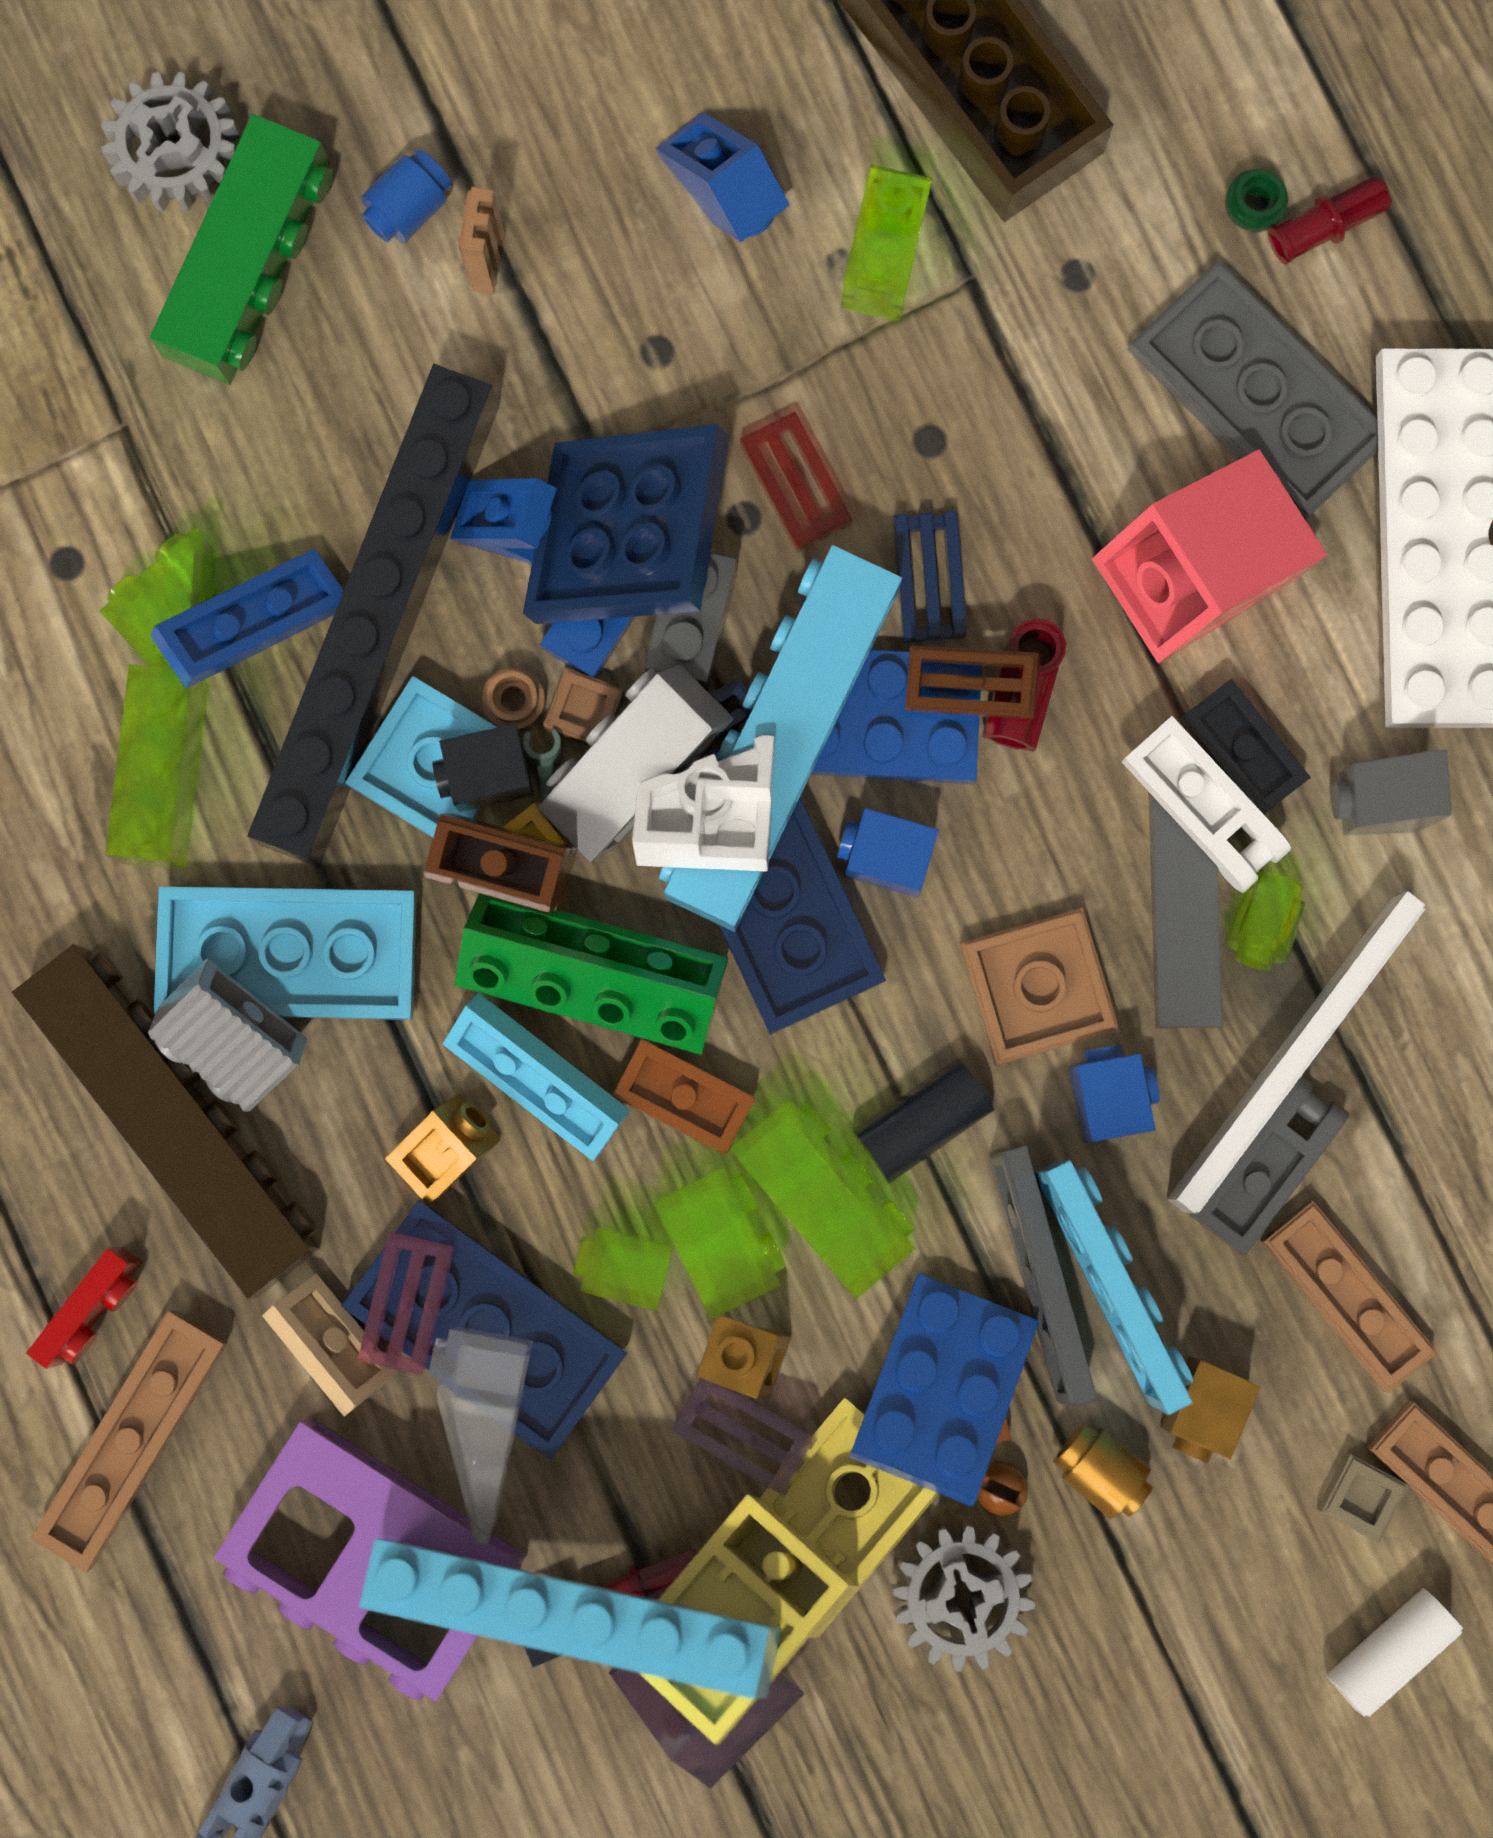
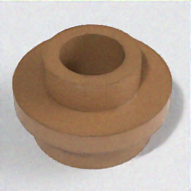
M521 668L502 669L488 679L482 691L483 710L488 719L497 727L516 724L518 730L521 731L536 723L543 713L545 706L543 687L539 680L527 670ZM512 690H518L526 697L525 704L517 711H509L502 705L503 697Z

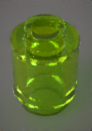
M1258 871L1256 873L1258 881L1246 892L1241 893L1226 945L1236 951L1234 959L1237 962L1254 969L1270 971L1273 963L1281 964L1288 962L1306 905L1301 899L1304 886L1296 880L1280 874Z

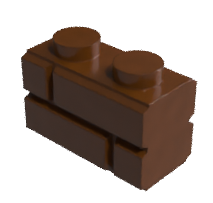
M456 813L440 814L425 866L424 877L450 885L459 883L460 888L550 913L558 911L562 907L577 848Z

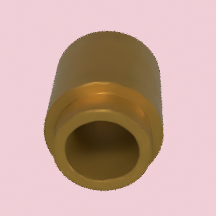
M1086 1422L1079 1426L1069 1437L1053 1460V1463L1064 1471L1061 1478L1110 1519L1114 1518L1121 1511L1128 1517L1132 1516L1142 1506L1153 1489V1486L1146 1481L1151 1468L1104 1428L1096 1431Z

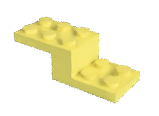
M845 1397L760 1498L747 1494L659 1599L669 1603L782 1628L771 1682L808 1638H819L939 1494L849 1457L865 1414ZM848 1473H861L869 1481L871 1488L870 1498L861 1509L855 1511L845 1510L836 1500V1485L841 1477ZM640 1673L715 1745L720 1744L757 1700Z

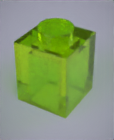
M597 1227L594 1239L582 1237L573 1274L584 1277L581 1292L657 1311L674 1245L604 1227Z

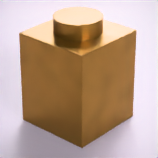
M1189 1356L1186 1365L1192 1375L1193 1383L1185 1386V1389L1192 1404L1170 1415L1165 1414L1160 1428L1176 1436L1172 1448L1205 1463H1209L1213 1452L1231 1460L1261 1386Z

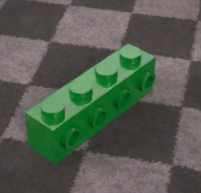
M479 893L463 929L454 985L702 1055L729 958L560 910L548 913Z

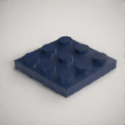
M719 424L555 442L547 484L557 488L551 505L552 518L548 530L540 539L538 548L534 550L523 614L535 624L701 612L730 438Z

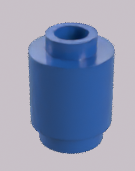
M417 148L409 157L401 155L360 197L366 207L361 217L367 226L386 243L393 237L402 243H406L447 201L444 194L453 186V183L433 158Z

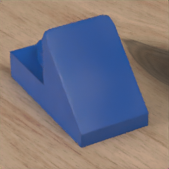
M538 478L469 480L450 539L460 544L532 564L534 550L538 548L540 539L548 530L551 522V505L557 488Z

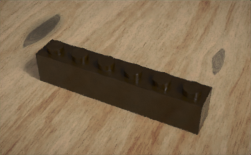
M75 944L71 945L13 990L12 994L246 1298L251 1299L261 1296L320 1249L311 1237L318 1231L315 1223L296 1201L286 1205L272 1185L279 1180L278 1176L258 1151L253 1150L250 1154H247L234 1138L233 1134L240 1128L232 1115L216 1099L208 1104L193 1085L201 1079L198 1072H192L189 1064L174 1062L162 1054L155 1040H152L148 1033L155 1016L142 1001L136 999L133 1003H130L116 984L123 979V976L110 958L100 949L91 953L89 949Z

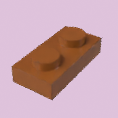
M641 1039L612 1095L614 1098L724 1155H727L756 1099Z

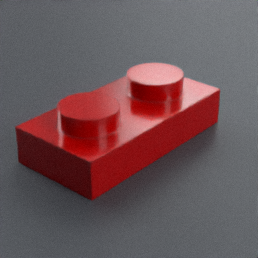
M123 1246L107 1248L30 1346L26 1354L45 1369L63 1365L66 1360L72 1365L76 1363L96 1339L98 1333L91 1329V1327L105 1309L108 1308L111 1312H115L136 1288L138 1281L132 1275L141 1265L142 1261Z

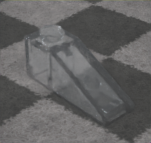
M455 1326L449 1330L448 1340L437 1338L432 1354L429 1377L439 1379L436 1397L474 1540L478 1543L489 1544L495 1536L533 1341Z

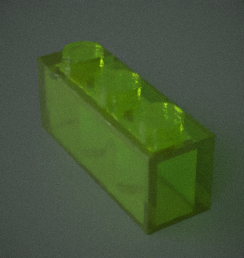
M129 664L105 851L106 856L122 864L186 870L208 684L205 681H201L186 689L172 668Z
M788 1099L731 1147L730 1150L857 1300L916 1249L906 1238L915 1228L891 1200L884 1206H879L865 1189L873 1181V1178L849 1150L839 1158L823 1138L832 1130L810 1103L806 1101L801 1107L797 1108Z

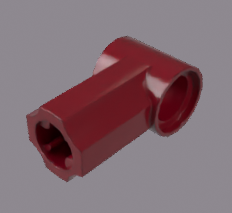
M1038 618L1024 621L1015 628L1004 650L1019 652L1018 645L1028 639L1042 642L1049 650L1050 662L1039 666L1037 672L1038 690L1035 696V720L987 717L982 734L983 738L989 739L997 745L1032 752L1036 751L1059 666L1066 654V641L1063 632L1056 624L1046 619ZM1001 667L999 678L1023 679V668ZM994 692L992 701L1021 703V693Z

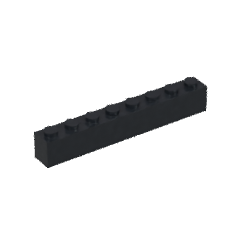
M433 363L247 837L260 846L320 868L351 789L345 782L367 748L456 520L469 480L472 479L497 415L499 404L493 385Z

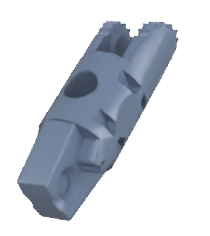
M277 1707L264 1729H255L241 1752L240 1759L231 1770L222 1787L221 1794L217 1796L195 1838H223L228 1833L232 1824L238 1827L233 1838H262L269 1826L270 1819L275 1815L288 1791V1785L290 1782H293L301 1766L303 1758L298 1755L310 1731L313 1720L295 1708Z

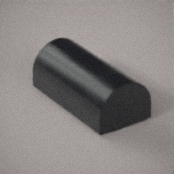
M956 1058L852 1132L887 1183L890 1184L994 1111V1108L971 1072Z

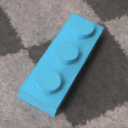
M480 993L465 1006L442 1044L592 1161L604 1150L631 1111Z

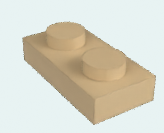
M316 1273L273 1304L262 1317L345 1417L398 1372L349 1312L341 1307L340 1301Z

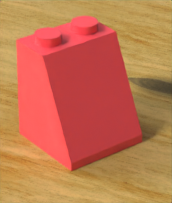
M1260 449L1150 505L1092 558V561L1159 664L1291 584L1328 554L1282 485L1280 478L1273 471Z

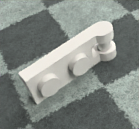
M1173 716L1165 721L1122 761L1125 767L1217 865L1224 878L1241 893L1246 892L1258 881L1256 873L1269 861L1273 863L1279 862L1291 851L1290 844ZM1242 827L1250 836L1252 843L1239 854L1227 839Z

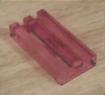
M393 1231L388 1233L358 1361L417 1375L424 1374L455 1246L411 1237ZM402 1248L411 1250L412 1254L388 1352L386 1353L376 1349ZM428 1254L436 1256L412 1358L402 1356L403 1347L425 1257Z

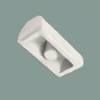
M1422 1588L1331 1669L1326 1676L1355 1711L1364 1717L1366 1715L1370 1717L1460 1636L1463 1628L1431 1593Z

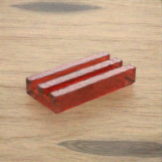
M796 411L740 438V446L797 553L806 549L808 544L829 537L830 533L839 528L843 530L852 525L853 519ZM787 431L790 433L832 513V516L824 520L779 435ZM765 442L768 444L810 524V527L802 530L758 447Z

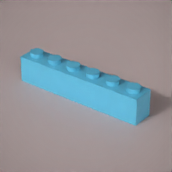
M834 545L831 546L824 562L813 558L798 589L799 594L807 597L798 617L795 619L787 614L784 617L770 650L779 653V656L769 676L761 672L757 673L743 702V707L751 710V714L741 733L730 729L716 757L717 761L754 748V738L762 735L774 736L775 758L769 860L898 595L902 577ZM663 867L659 879L668 883L664 891L666 900L735 932L764 871Z
M384 1539L374 1540L359 1603L360 1608L751 1699L768 1697L782 1629L401 1541Z

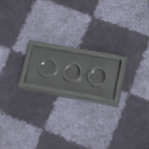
M1220 260L1216 261L1141 332L1127 349L1237 460L1260 449L1305 520L1378 452L1377 416Z

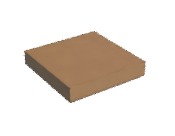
M1083 908L959 944L995 1066L1120 1030Z

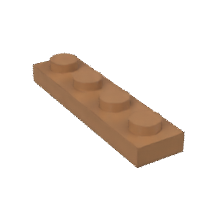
M175 1310L168 1311L30 1539L85 1573L91 1570L228 1342Z

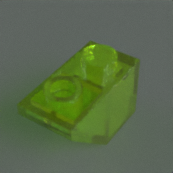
M875 165L870 166L844 278L840 309L901 322L932 178Z
M196 527L186 535L178 533L165 541L155 554L156 561L139 576L133 574L117 583L107 596L109 602L99 610L145 663L162 678H165L173 669L150 637L154 626L213 598L216 550Z

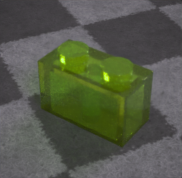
M722 1168L654 1201L710 1320L781 1286L775 1272L785 1268L786 1264L770 1232L758 1237L747 1216L748 1213L758 1209L742 1174L729 1179L725 1168Z

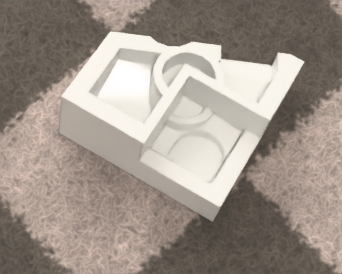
M762 735L754 738V748L717 761L713 754L693 762L689 769L682 773H664L638 783L632 838L637 866L768 871L774 781V736Z

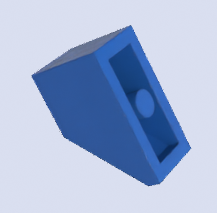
M705 112L701 113L655 148L663 162L712 223L739 242L765 231L772 224L774 217L790 206L758 144Z

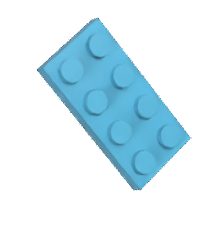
M158 887L154 1014H156L163 1000L167 999L189 975H192L205 959H209L281 1018L414 1020L417 893L415 891Z
M1071 1160L1055 1161L1035 1171L1036 1181L1147 1403L1168 1415L1192 1404L1185 1389V1386L1193 1383L1192 1375L1178 1349L1175 1346L1168 1348L1165 1342L1162 1343L1154 1326L1162 1323L1163 1319L1150 1292L1145 1286L1138 1288L1136 1284H1132L1124 1266L1133 1262L1131 1254L1117 1228L1114 1226L1108 1229L1106 1225L1103 1226L1094 1206L1103 1202L1102 1197L1088 1170L1085 1167L1078 1170L1077 1167L1074 1168Z

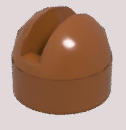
M991 1463L988 1465L977 1499L982 1507L993 1515H1012L1019 1511L1027 1500L1028 1484L1026 1478L1017 1467L1010 1463ZM990 1478L1018 1491L1019 1494L1016 1500L1012 1502L1001 1495L986 1490Z

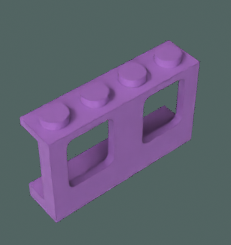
M310 1416L299 1422L214 1556V1559L226 1566L223 1572L224 1576L239 1588L256 1594L260 1588L279 1600L281 1604L278 1610L293 1623L306 1629H311L316 1624L336 1637L333 1643L334 1647L349 1659L362 1665H366L370 1659L392 1673L388 1678L389 1682L403 1694L419 1701L426 1695L436 1702L477 1635L450 1629L429 1664H427L362 1622L368 1609L360 1608L359 1603L374 1540L401 1541L515 1568H520L527 1555ZM292 1487H302L348 1516L353 1521L355 1527L353 1536L317 1592L251 1550Z

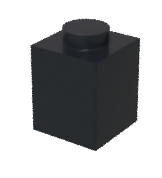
M516 724L439 741L443 759L432 761L437 789L441 799L452 797V802L459 813L534 796L521 734Z

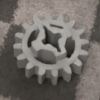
M158 72L152 73V88L144 91L134 81L128 84L133 99L128 104L122 100L113 99L110 104L119 119L118 121H103L101 126L107 138L113 141L102 146L101 150L107 162L114 165L110 172L120 187L129 185L127 190L137 203H141L151 194V200L156 209L162 212L168 206L169 199L173 198L177 199L183 211L190 210V196L196 193L208 203L212 201L213 195L209 185L214 180L218 183L221 182L226 171L223 164L230 163L236 150L235 145L230 142L240 137L234 120L227 119L231 112L224 98L213 99L214 94L209 84L204 80L191 90L190 83L185 73L182 72L177 73L172 85H165ZM205 121H207L210 127V144L208 149L200 141L206 132L203 127ZM134 135L141 141V145L136 151V155L139 158L136 164L132 154Z
M964 1523L960 1532V1538L952 1539L944 1525L937 1527L939 1543L930 1546L920 1537L914 1540L920 1555L916 1562L900 1558L898 1566L908 1576V1581L892 1584L891 1592L893 1596L906 1600L907 1605L901 1606L893 1613L897 1624L913 1622L914 1626L905 1637L911 1648L920 1645L925 1640L929 1643L926 1652V1658L929 1663L934 1665L942 1657L943 1653L950 1654L954 1671L961 1672L965 1664V1657L974 1655L979 1666L982 1669L989 1668L987 1651L995 1647L1006 1657L1012 1654L1009 1643L1006 1640V1636L1010 1632L1026 1636L1028 1628L1017 1617L1018 1612L1035 1609V1602L1031 1597L1019 1593V1588L1025 1587L1033 1580L1028 1570L1012 1571L1011 1567L1020 1557V1554L1013 1546L1004 1549L1000 1553L996 1551L1000 1537L997 1532L990 1530L983 1537L982 1541L975 1540V1532L971 1523ZM962 1553L980 1556L992 1563L998 1571L993 1572L989 1570L980 1573L966 1565ZM939 1561L941 1572L933 1588L922 1591V1595H919L925 1575ZM955 1569L962 1582L966 1583L970 1591L979 1590V1593L970 1597L971 1608H969V1612L972 1618L971 1623H968L963 1611L959 1610L955 1602L946 1603L947 1600L955 1596L954 1585L956 1581L953 1575ZM1005 1599L1001 1616L994 1626L986 1631L984 1623L993 1605L1002 1603ZM946 1621L960 1629L963 1639H953L941 1635L928 1623L932 1622L935 1624Z

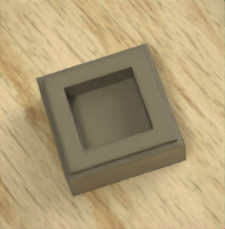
M1346 1452L1317 1510L1380 1543L1409 1485Z

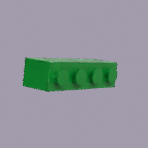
M252 113L149 336V339L163 358L227 385H231L237 369L243 371L247 368L257 344V337L253 334L263 313L269 315L276 307L282 290V280L279 279L288 258L295 259L300 254L307 236L306 218L313 203L320 204L325 199L332 182L333 171L330 168L331 165L320 141Z

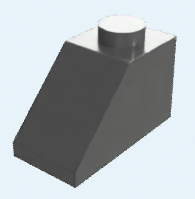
M1434 750L1353 763L1339 773L1340 781H1334L1332 785V812L1335 819H1342L1343 835L1420 832L1452 815L1447 750Z

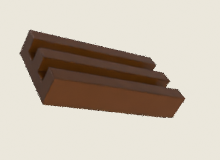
M910 646L905 710L920 713L1035 720V696L1038 690L1037 672L1040 666V655L1030 652ZM923 662L1023 668V679L922 673ZM921 687L1021 693V703L920 697Z

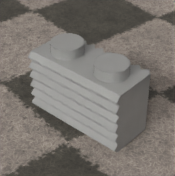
M205 959L192 975H189L167 999L163 1000L148 1031L151 1039L155 1040L157 1047L163 1055L174 1062L189 1064L192 1072H199L202 1079L206 1080L207 1086L214 1095L223 1101L239 1104L245 1112L252 1110L300 1064L307 1041L304 1035L209 959Z

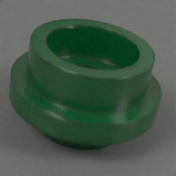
M1252 169L1242 172L1235 177L1226 192L1225 207L1227 214L1233 223L1241 229L1250 232L1266 231L1270 227L1277 225L1283 218L1288 207L1287 189L1281 179L1271 171ZM1249 195H1257L1264 200L1266 208L1261 211H1255L1247 206L1245 198Z

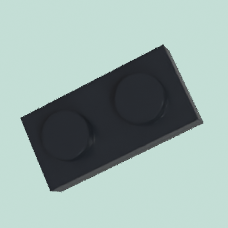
M1232 678L1178 720L1190 736L1263 814L1311 778Z

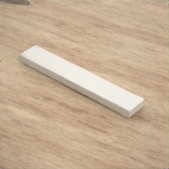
M1408 891L1390 899L1168 1196V1201L1184 1213H1199L1425 911L1423 907L1426 904Z

